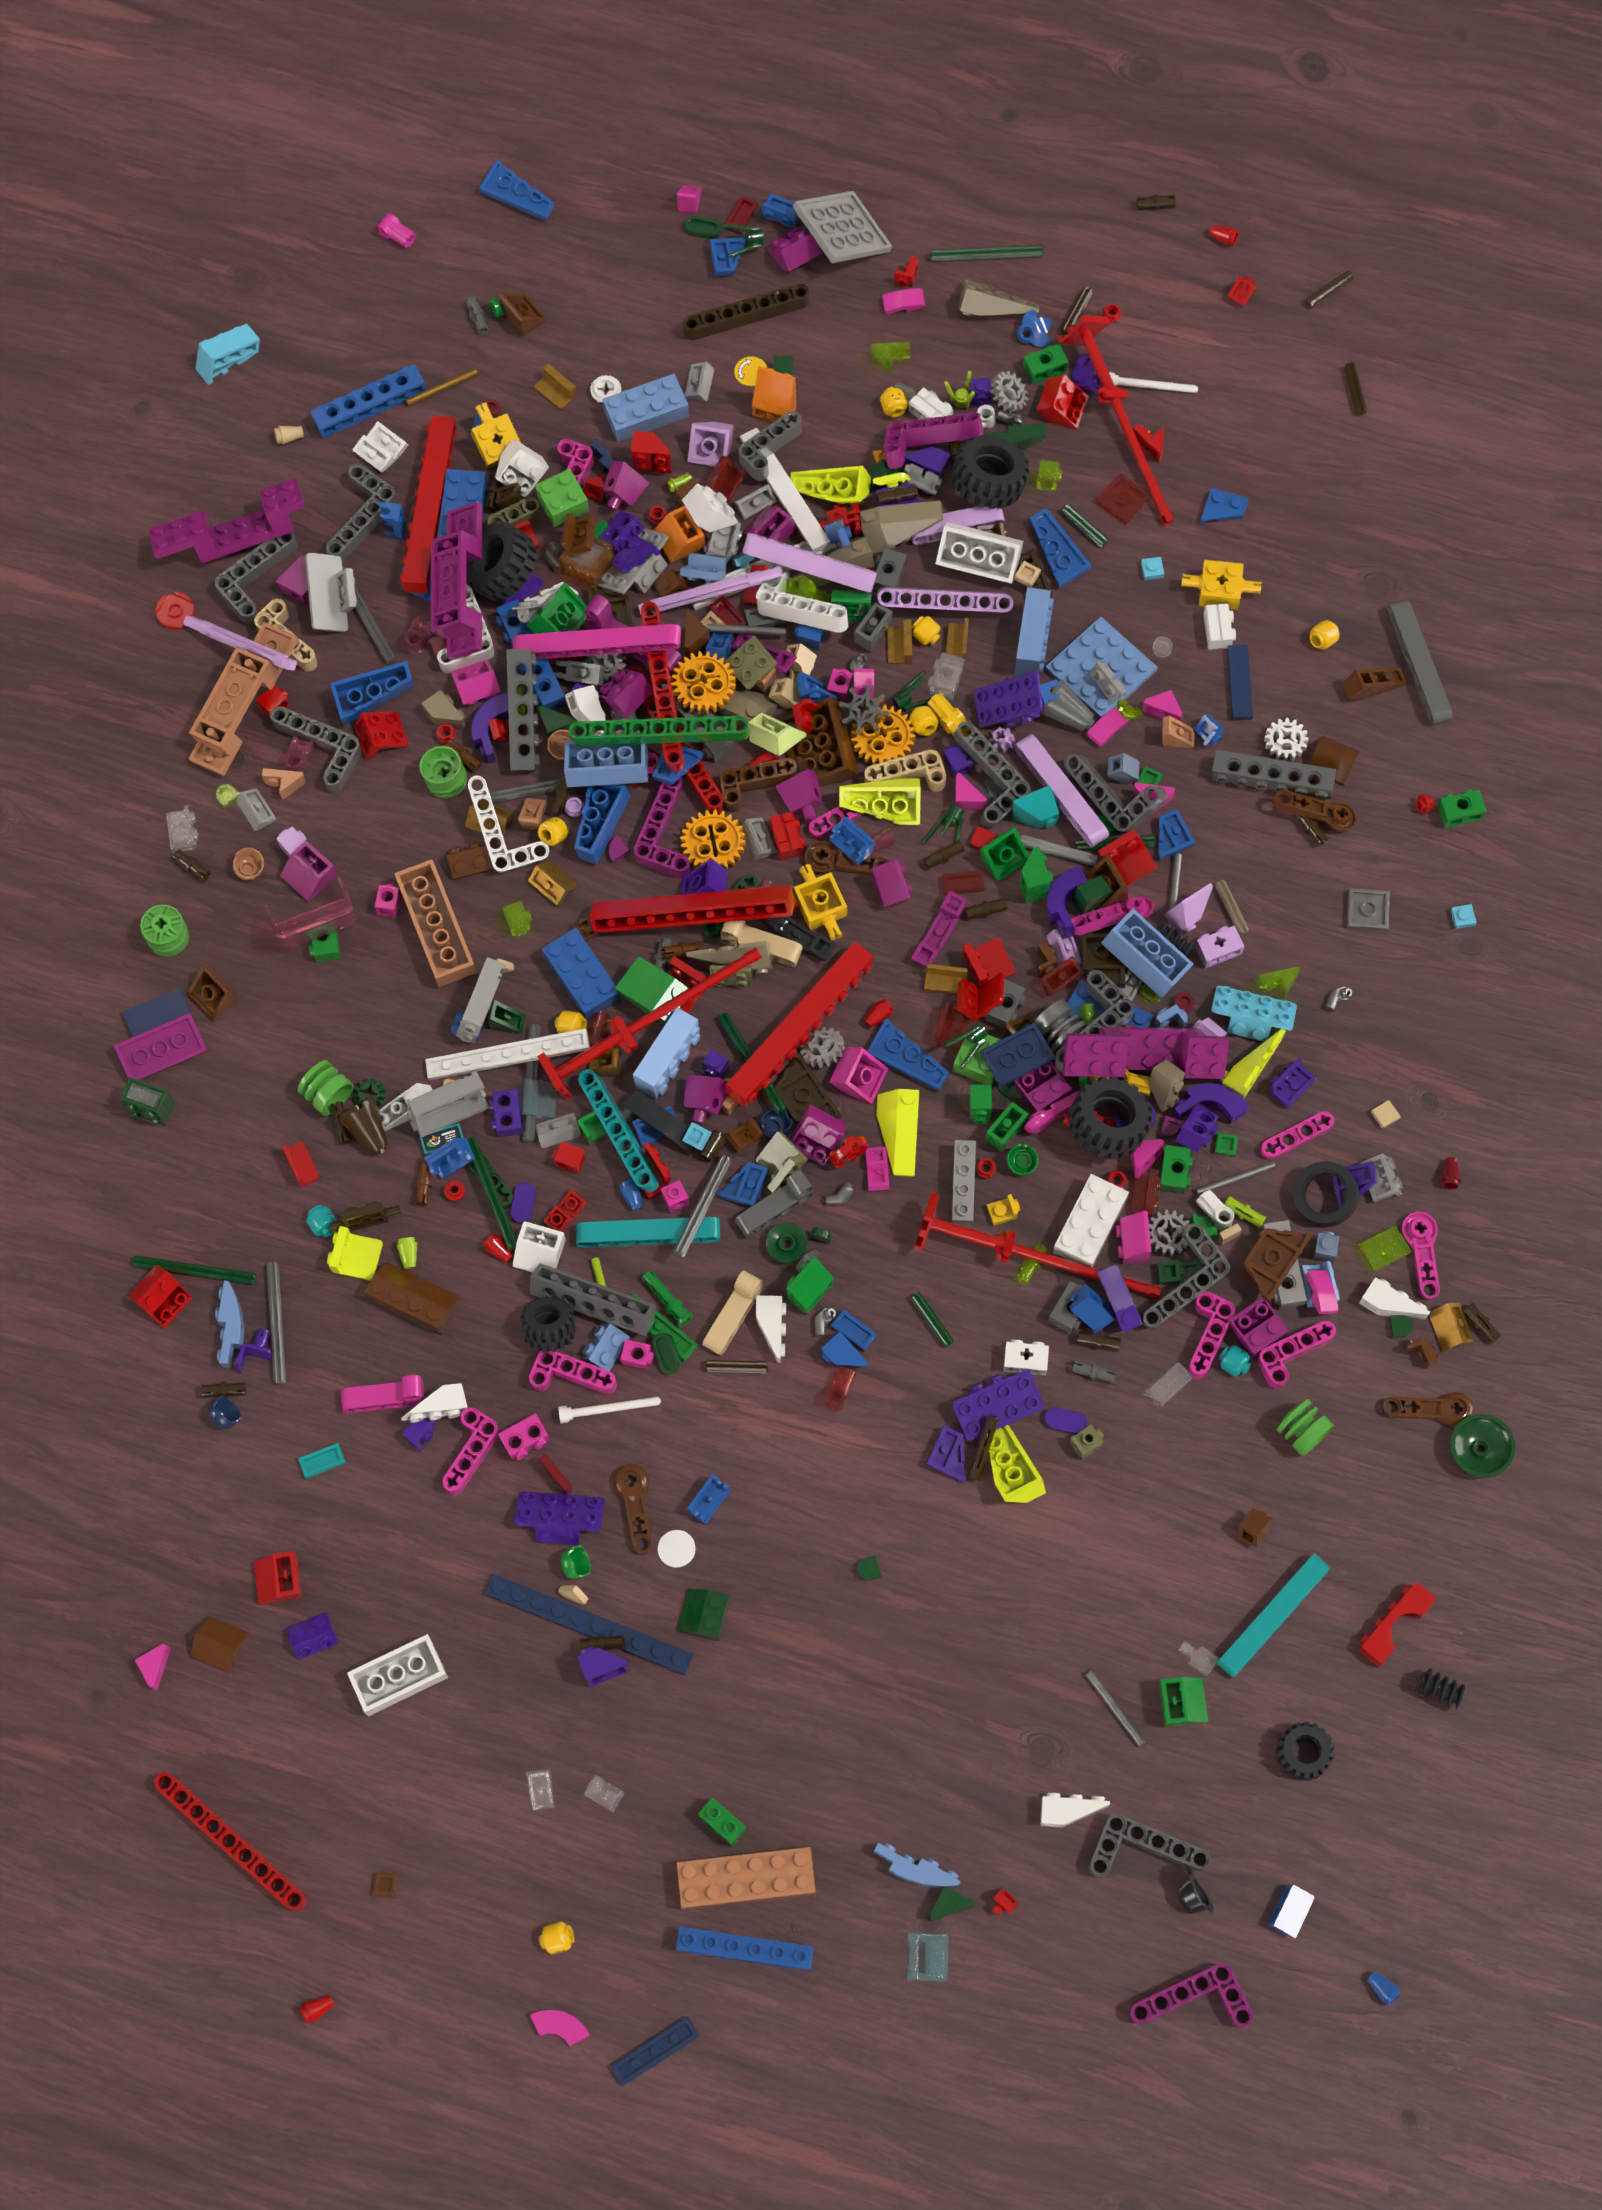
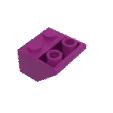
M797 228L789 230L787 232L788 235L783 238L778 237L771 241L772 244L767 246L770 254L780 267L786 271H792L821 254L812 234L809 231Z
M768 505L742 532V535L747 538L748 533H753L783 543L797 528L789 514L778 506Z
M621 669L614 674V678L610 682L601 686L598 695L599 700L618 716L628 718L654 691L642 673Z
M305 840L290 855L280 877L304 899L310 902L338 874L335 866Z
M898 859L870 870L882 908L911 898L912 889L909 882H905L903 876L906 874L902 862L899 863Z
M1052 1062L1014 1081L1025 1105L1032 1114L1040 1110H1050V1105L1071 1095V1087Z
M809 1104L800 1118L790 1141L805 1157L825 1166L829 1159V1153L836 1149L844 1136L846 1123Z
M1264 1296L1229 1319L1238 1343L1250 1355V1359L1260 1354L1265 1347L1285 1337L1289 1331Z

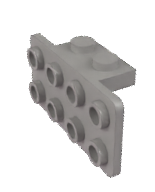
M645 528L638 536L656 546L659 550L669 539L664 533ZM653 553L644 558L645 563L634 567L625 574L611 566L598 582V586L601 589L624 594L634 584L639 592L645 594L666 568L667 563L660 554L655 556Z
M308 553L305 555L312 628L322 631L346 632L348 630L347 612L354 609L357 603L353 569L345 568L342 570L340 556Z

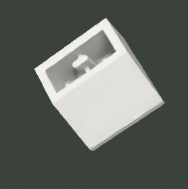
M513 438L501 454L495 478L506 486L518 482L521 486V495L527 497L549 466L542 456Z
M696 484L682 499L697 526L709 532L735 525L738 522L734 516V510L726 503V497L720 492H713L708 486L703 487Z
M524 1221L516 1244L513 1267L533 1273L539 1263L556 1269L566 1241L564 1233Z

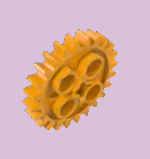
M699 651L698 657L691 653L690 660L684 657V664L678 662V668H674L673 674L675 675L671 677L672 686L675 689L673 691L674 696H678L677 702L684 701L683 708L689 705L690 712L697 708L698 714L701 713L702 709H705L706 714L709 713L711 708L716 712V706L723 709V702L729 704V697L734 696L732 690L736 689V684H734L736 677L733 676L734 670H729L730 663L724 664L723 657L717 660L716 653L713 657H710L708 651L705 656H702L701 651ZM706 669H712L713 672H712V673H707V672H705V670H706ZM691 675V676H694L695 678L692 679V680H690V679H687L686 677ZM719 686L721 689L714 690L712 687ZM699 692L703 695L697 697L693 694Z
M884 705L881 711H888L889 717L878 716L875 719V724L879 728L878 732H875L871 724H866L862 728V734L858 735L856 732L858 722L852 725V730L854 731H851V744L855 745L854 752L859 751V758L865 756V763L872 760V765H875L876 762L882 763L904 757L905 754H911L910 748H914L913 741H915L916 736L914 735L915 728L911 727V720L907 721V714L901 716V709L894 712V706L887 710V706ZM890 722L892 725L885 726L883 723ZM872 730L874 733L867 734L865 731ZM899 738L901 741L894 742L892 739ZM876 746L883 747L882 750H876L874 748Z
M706 810V816L699 812L698 819L691 817L692 824L685 823L687 829H682V835L684 836L680 837V841L683 843L681 844V850H685L683 855L688 857L690 863L694 862L695 869L709 858H712L726 870H728V864L735 866L734 859L741 860L740 854H744L743 847L746 846V841L743 840L745 839V833L742 832V825L738 826L737 819L732 821L731 814L725 817L724 811L717 815V811L714 810L713 815H710L709 811ZM709 826H712L714 841L716 843V850L718 854L717 857H714L712 842L710 840V832L708 829ZM719 828H723L726 831L723 833H719L716 830H718ZM704 832L706 835L700 837L697 836V833ZM724 846L730 848L727 851L720 850V848ZM708 850L710 853L703 855L700 852Z

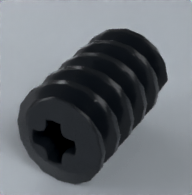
M1168 922L1159 925L1156 930L1189 958L1194 950L1195 941L1193 940L1188 944L1189 937L1186 936L1181 939V931L1175 935L1174 926L1169 930L1167 929Z
M1431 1668L1423 1672L1414 1692L1423 1688V1696L1431 1692V1700L1439 1696V1704L1447 1700V1707L1450 1708L1453 1704H1456V1711L1464 1696L1465 1684H1461L1457 1688V1681L1453 1680L1449 1684L1448 1676L1440 1680V1672H1437L1434 1676H1432L1433 1670Z

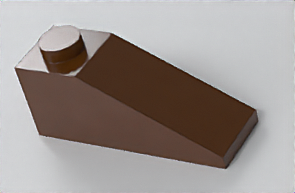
M1400 667L1355 670L1342 684L1349 700L1365 699L1406 686L1407 682Z

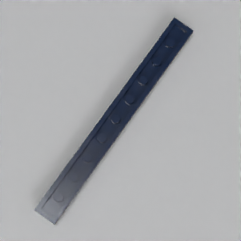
M496 1574L492 1575L485 1591V1595L591 1638H598L599 1635H605V1637L624 1635L626 1646L625 1649L621 1650L685 1676L694 1656L693 1653Z

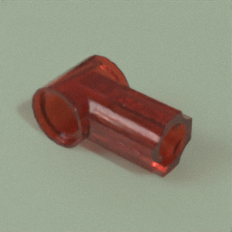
M594 1012L588 1032L590 1047L607 1038L610 1026L609 1021L612 1019L607 1013Z
M846 1367L839 1368L826 1395V1406L829 1410L836 1412L843 1409L845 1400L857 1376L851 1369ZM838 1396L841 1398V1401L834 1403L830 1398Z

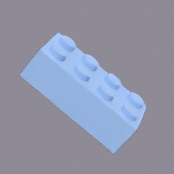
M679 1008L675 1009L633 1074L636 1089L655 1100L658 1099L659 1095H664L668 1088L667 1083L671 1078L674 1079L679 1071L678 1066L681 1062L687 1060L690 1054L689 1049L692 1045L695 1046L701 1037L697 1018Z

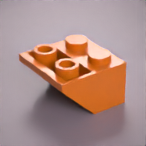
M686 506L668 513L653 530L668 536L669 539L662 549L670 563L704 548L705 545L704 534L695 523Z

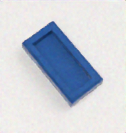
M844 1309L831 1324L832 1329L838 1333L841 1332L847 1340L863 1352L866 1351L877 1337V1333Z

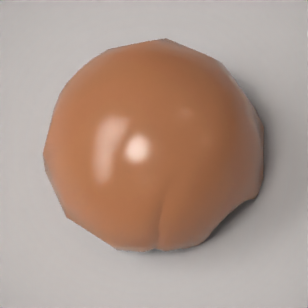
M557 730L548 738L547 749L556 759L565 760V741L572 740L569 731Z
M243 848L235 854L233 870L237 877L243 880H254L261 875L264 868V858L258 850Z

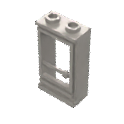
M488 957L486 958L456 1033V1036L460 1037L461 1040L472 1043L476 1042L506 964Z
M476 1071L471 1072L472 1075L469 1077L465 1076L464 1079L455 1080L415 1097L412 1101L408 1099L409 1108L406 1111L413 1131H418L422 1138L489 1109L485 1099L486 1094L483 1090L484 1085Z

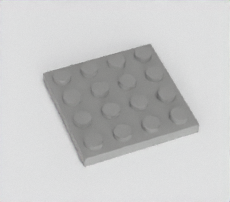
M854 191L795 201L793 205L794 210L831 263L887 253L893 247Z

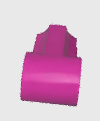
M390 213L376 226L377 232L383 238H391L405 248L410 247L416 237L413 231L403 226Z

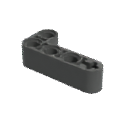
M795 411L788 412L740 445V465L755 480L763 481L768 477L767 457L801 434V415Z
M798 1170L786 1179V1185L741 1213L734 1221L744 1236L750 1238L810 1199L814 1194L813 1186L804 1173Z

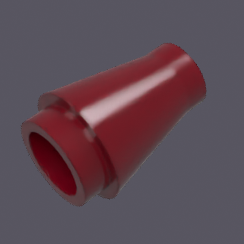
M1455 1157L1445 1159L1440 1179L1442 1187L1445 1189H1457L1461 1183L1458 1159Z

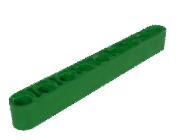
M743 716L578 721L570 725L569 734L572 742L577 746L738 741L749 737L750 727L748 720ZM719 726L725 727L722 731H716V728ZM738 726H745L741 731L736 730ZM698 727L705 728L702 732L695 731ZM659 728L664 729L662 733H655ZM678 728H684L681 733L675 732ZM638 729L644 730L641 734H635ZM624 730L621 735H615L616 731ZM578 731L584 732L581 736H575ZM597 731H604L603 734L599 736L595 735Z

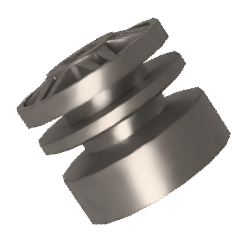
M1063 999L1049 1006L1033 1022L1036 1023L1043 1037L1050 1035L1046 1042L1048 1046L1052 1045L1051 1051L1054 1054H1057L1065 1045L1066 1033L1079 1034L1087 1026L1083 1021L1079 1022L1080 1017L1078 1015L1068 1019L1073 1009Z

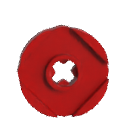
M862 1135L855 1139L853 1136H850L843 1141L841 1148L830 1152L828 1157L835 1168L846 1166L845 1161L850 1160L853 1162L868 1149L866 1145H869V1143Z

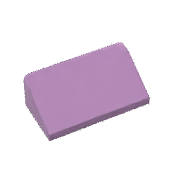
M1054 929L1047 935L1049 946L1051 945L1056 952L1055 957L1058 960L1057 968L1059 972L1083 965L1073 936L1066 938L1063 931L1060 932L1058 929Z

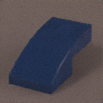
M595 439L590 443L592 453L599 459L600 470L608 475L613 460L605 447Z

